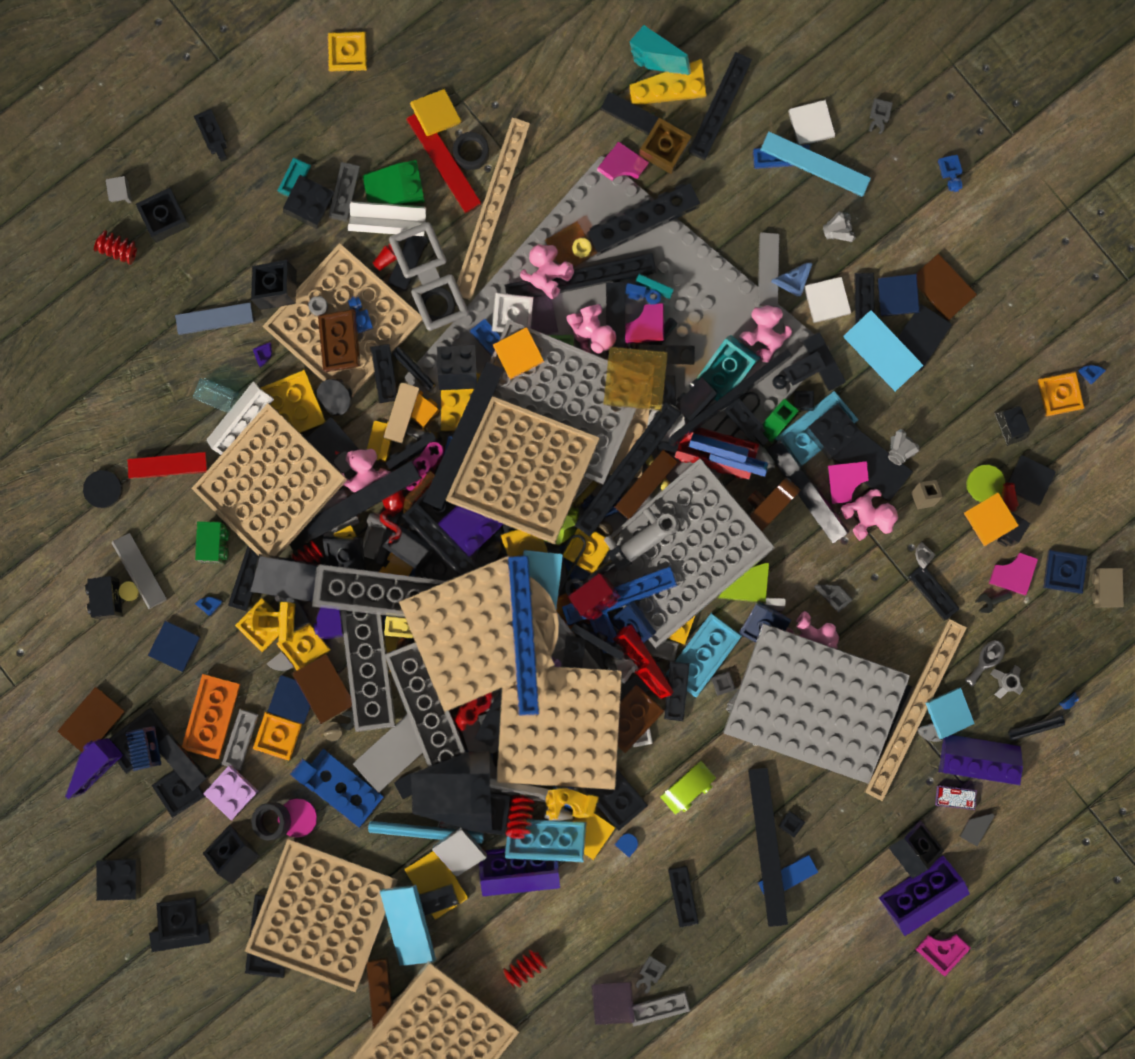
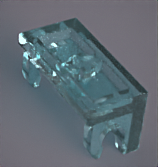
M200 378L192 398L228 413L234 406L239 392L206 378Z

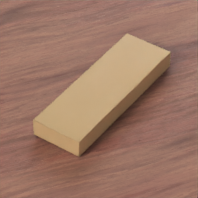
M400 383L384 438L403 443L420 390L418 387Z

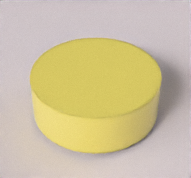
M586 238L576 239L572 246L573 253L579 258L587 257L591 252L590 241Z
M128 581L121 584L119 595L126 601H133L138 597L139 591L133 582Z

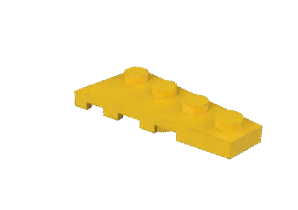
M702 59L690 63V75L664 72L631 84L629 86L631 103L641 105L706 97Z

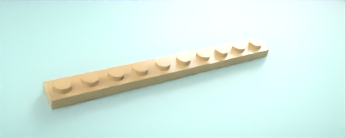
M515 118L511 120L457 281V286L463 298L469 300L473 298L530 128V123Z
M950 619L947 620L895 731L889 739L873 772L872 778L864 791L865 793L883 801L927 711L925 703L932 700L966 627Z

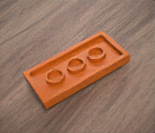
M202 674L182 744L185 751L220 759L241 684Z

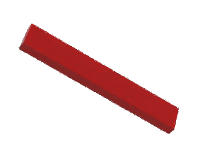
M416 114L406 118L464 213L466 214L481 205L480 200L438 133L426 136Z

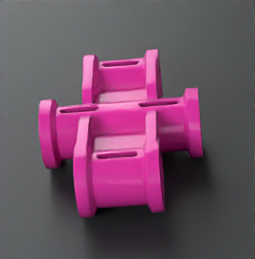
M437 442L429 443L420 457L414 460L422 479L416 482V486L406 487L407 490L412 492L420 491L428 478L434 475L436 467L444 456L445 448ZM433 448L438 449V455L432 452Z

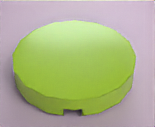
M981 465L974 468L968 475L966 481L967 490L972 498L983 502L996 493H999L1000 496L1002 495L1005 478L998 468L991 465Z

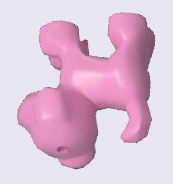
M538 244L531 249L529 260L531 264L539 269L532 275L528 274L526 269H523L520 272V277L525 281L531 282L536 288L542 289L551 299H555L559 295L560 289L557 287L558 283L552 280L562 278L569 281L574 274L573 265L567 261L557 265L553 262L558 253L557 248L554 245Z
M600 304L580 310L581 313L566 316L575 339L580 343L581 350L591 353L588 347L590 339L591 349L595 354H600L614 345L616 341L615 331L609 325L600 326L598 315L602 313Z
M770 305L759 308L755 307L751 315L758 325L753 333L745 331L739 336V339L747 346H752L757 341L763 343L765 349L758 350L756 354L761 357V361L767 363L771 361L775 351L792 334V329L789 326H786L785 332L781 335L773 330V327L782 318L783 313L779 307H772Z
M375 450L350 451L346 454V461L357 474L350 480H347L343 486L357 493L374 481L376 482L390 474V472L384 468L375 471L372 467L377 459Z
M872 489L866 495L856 499L855 502L845 504L840 508L846 520L854 515V511H857L860 522L854 527L853 532L859 541L868 535L866 529L873 525H877L885 534L891 533L898 519L897 510L891 504H881L877 509L873 507L872 498L876 496L881 497L882 495L878 489Z
M806 611L799 615L796 627L801 631V637L835 649L838 648L839 636L834 624L826 623L821 628L816 629L810 625L811 616ZM790 628L786 629L787 632L794 634L793 630H791Z

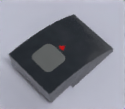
M332 417L305 438L338 471L344 473L348 480L357 474L346 461V454L359 449Z

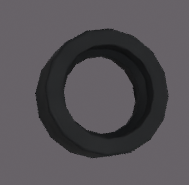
M476 132L461 134L453 145L455 161L466 170L481 168L489 157V147L485 138ZM467 141L478 142L482 148L480 158L472 162L464 160L460 154V148L463 143Z
M437 287L421 294L425 307L426 301L433 295H441L448 302L447 311L443 315L432 316L429 314L432 322L454 313V299L445 288Z
M271 802L262 804L256 808L252 815V828L261 839L268 841L281 838L290 829V813L281 803ZM267 810H274L279 817V828L274 833L267 831L263 823V817Z

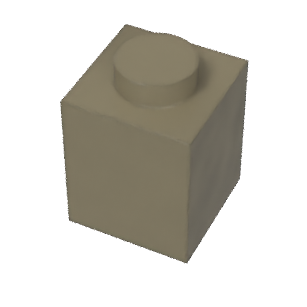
M937 480L920 482L911 492L917 510L934 507L943 497Z

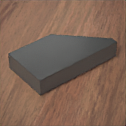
M816 584L814 586L838 613L853 600L840 585Z
M990 813L968 819L959 837L978 846L995 815Z

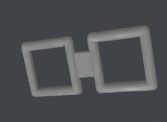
M430 222L389 237V242L404 277L411 278L417 275L420 280L421 286L413 288L411 293L428 331L469 315L454 276L449 274L440 278L436 267L445 264L446 258ZM426 231L438 259L409 269L398 241ZM448 283L460 311L432 322L420 294Z

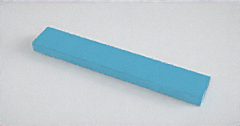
M771 132L767 133L760 149L860 196L864 195L871 179Z

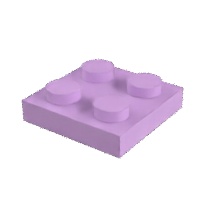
M229 765L204 792V795L230 820H233L259 791L232 765Z

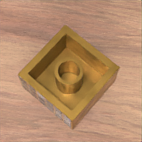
M658 118L642 145L639 156L672 175L688 148L692 136Z

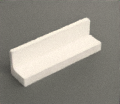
M354 201L350 203L348 231L398 234L426 223V207ZM425 231L414 236H424Z
M252 382L206 441L211 449L222 455L266 404H271L274 400L273 397L260 389L255 382Z

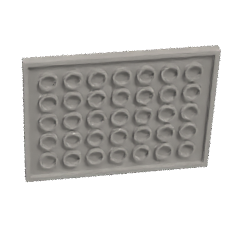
M508 319L499 341L526 328V326ZM528 328L544 363L510 380L496 351H494L489 363L503 368L504 373L493 397L599 437L600 441L584 477L604 485L650 378Z
M698 459L610 535L616 545L621 546L650 526L651 523L644 514L646 508H650L657 519L663 514H670L679 521V528L676 533L667 536L633 560L632 564L624 570L620 571L615 566L603 575L609 579L614 587L665 568H672L678 586L634 602L657 632L649 638V641L655 648L659 647L775 548L701 459ZM671 519L664 522L665 529L672 527ZM608 554L600 567L611 560Z
M763 623L723 733L869 784L910 675Z

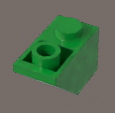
M783 399L762 424L766 430L763 433L765 437L772 443L799 410L786 399Z

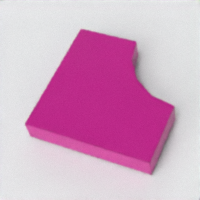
M618 141L599 165L597 171L611 181L622 175L638 179L649 163Z
M663 303L644 305L643 312L639 318L625 324V341L627 344L664 341Z
M867 461L828 465L832 504L851 502L855 488L859 484L869 481Z
M1018 553L1015 560L1010 564L1004 566L994 565L989 584L1024 596L1027 595L1038 559Z
M954 934L950 938L943 940L927 935L915 949L945 977L971 947L957 934Z

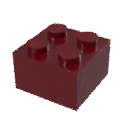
M600 573L568 596L580 615L589 620L597 619L602 615V611L605 608L613 607L618 603L617 599L621 597L609 579Z

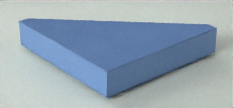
M805 263L772 279L771 282L796 296H801L812 263Z

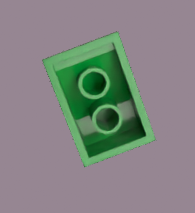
M417 160L398 163L363 175L368 203L408 206L425 203Z

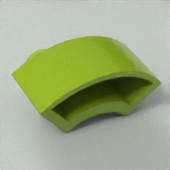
M700 761L670 786L660 798L675 815L681 810L685 812L693 805L691 801L702 792L706 794L713 787L711 783L716 777Z

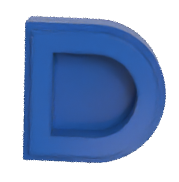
M624 834L614 845L630 857L637 849L638 841L634 835Z

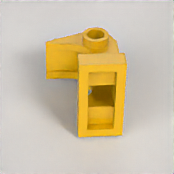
M280 602V612H268V608H256V611L248 613L247 628L255 631V635L267 636V632H279V641L293 642L295 603ZM269 617H278V628H269Z
M568 788L547 791L546 805L549 810L546 811V815H549V820H557L560 810L565 804L572 807L573 817H593L598 797L587 796Z

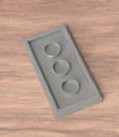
M408 714L396 724V727H392L353 763L378 793L423 753Z

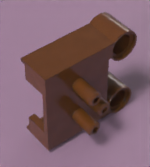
M786 477L767 498L758 490H755L747 499L756 508L749 517L763 531L801 489Z

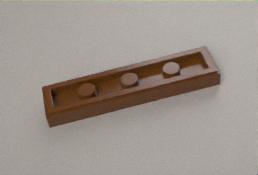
M662 450L617 503L615 508L627 519H630L678 462Z

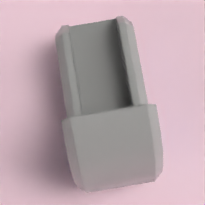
M376 512L370 513L367 519L368 527L363 539L364 557L377 560L387 526L383 525L380 521L381 514Z

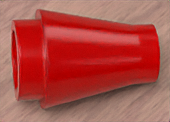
M390 243L383 247L375 261L372 262L379 271L397 260Z
M1004 483L1001 498L1009 511L1014 512L1019 506L1015 484Z

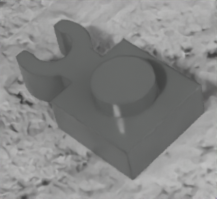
M874 98L869 116L874 121L869 126V132H872L874 126H878L880 128L879 134H882L884 130L883 122H888L893 103Z
M649 955L639 972L643 975V978L636 982V988L641 983H645L647 987L644 992L647 994L651 989V981L658 982L666 965Z

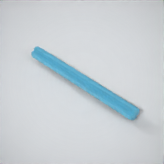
M370 821L368 826L370 833L439 840L456 831V829ZM467 831L477 843L481 844L483 842V832Z

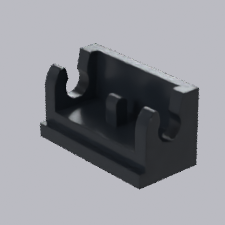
M453 883L419 894L424 916L459 905Z

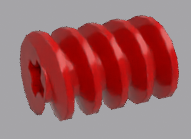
M106 230L97 237L93 249L94 252L106 253L108 257L113 256L114 259H120L121 262L127 261L129 265L134 262L137 254L135 241H132L129 245L128 238H125L121 242L120 235L115 240L114 233L107 237Z
M312 540L310 541L311 548L304 545V552L297 549L298 556L293 553L290 554L291 559L311 563L316 561L319 564L322 563L321 557L324 558V556Z
M513 795L510 796L512 800L510 801L511 807L509 808L510 815L508 816L509 822L507 823L508 830L506 831V836L514 839H524L525 835L531 833L526 827L532 826V823L527 820L533 818L528 812L534 811V808L529 805L534 804L535 801L526 796Z
M529 950L530 957L523 954V962L516 959V967L513 964H509L511 971L503 969L505 977L514 989L515 985L522 987L521 980L527 983L529 981L528 976L534 978V971L540 974V966L545 969L548 968L537 950L536 952Z

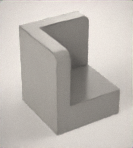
M124 176L106 179L110 202L125 200L127 203H132L129 182Z

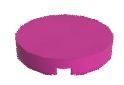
M296 798L287 801L283 805L287 808L291 817V825L287 835L297 838L308 835L317 824L316 809L305 799Z

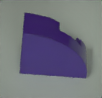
M270 342L253 349L259 367L267 364L271 358L272 345Z

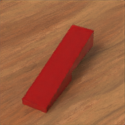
M205 452L127 459L129 479L207 472Z
M632 624L621 628L613 640L625 647L624 650L628 652L627 655L638 666L635 673L659 699L672 695L674 691Z

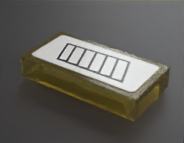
M584 477L571 507L577 509L600 483Z

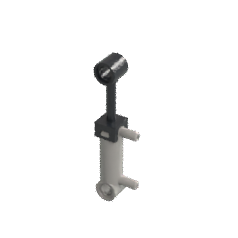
M646 508L644 514L651 525L621 546H617L611 536L605 537L604 541L611 550L607 553L611 560L583 580H569L565 586L567 595L570 596L573 593L574 585L579 584L582 587L599 573L604 575L615 566L620 571L624 570L632 564L633 560L667 536L676 533L679 528L678 519L670 514H663L657 519L652 510ZM671 519L672 527L665 529L664 522Z

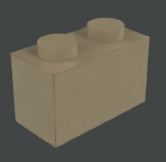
M1099 568L1094 570L1092 584L1095 585V592L1092 594V601L1095 604V608L1124 607L1123 568Z

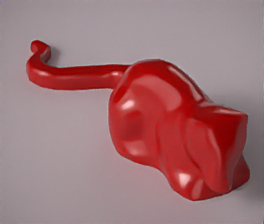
M404 489L383 500L384 507L387 510L381 513L380 521L383 525L396 532L394 536L389 537V543L400 538L402 534L399 526L389 521L387 517L396 515L403 510L406 501L403 496Z
M492 692L471 700L460 707L459 714L455 716L453 721L461 730H465L467 724L473 725L478 715L490 707Z

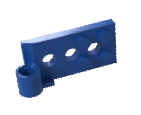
M325 749L319 753L312 764L302 758L290 773L298 782L319 795L359 828L384 797ZM325 770H328L332 775L328 782L321 779V773ZM340 782L345 783L347 786V790L343 794L338 793L336 790V786ZM355 794L360 795L362 798L359 806H355L351 802V798Z

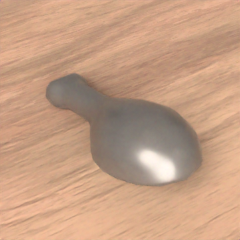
M994 640L982 647L979 655V664L972 674L965 678L966 683L974 686L976 680L985 669L998 665L1001 662L1005 653V647L1002 642Z

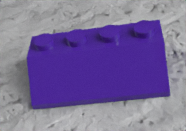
M457 505L438 525L470 557L503 523Z
M955 735L943 738L938 772L1013 785L1021 784L1023 770L1021 746Z
M505 848L486 850L487 857L479 862L482 897L560 888L558 861L509 859L505 857Z
M942 856L936 860L929 870L913 879L909 877L880 896L879 900L902 934L906 936L970 893L964 880L947 859Z

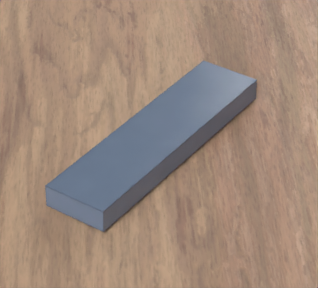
M251 303L175 315L179 335L254 323Z

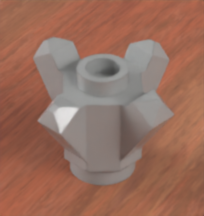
M838 212L827 224L823 225L826 238L852 242L855 239V234L850 232L852 230L851 215Z
M903 429L896 431V435L891 437V448L888 458L893 463L901 465L907 459L914 456L915 453L919 452V445L906 436V432Z
M628 655L622 660L616 657H607L604 660L608 670L621 671L622 683H625L638 668Z
M1015 665L1010 673L1006 674L995 668L993 669L991 675L998 679L999 688L994 694L1001 699L1008 691L1021 694L1023 691L1019 679L1021 669Z

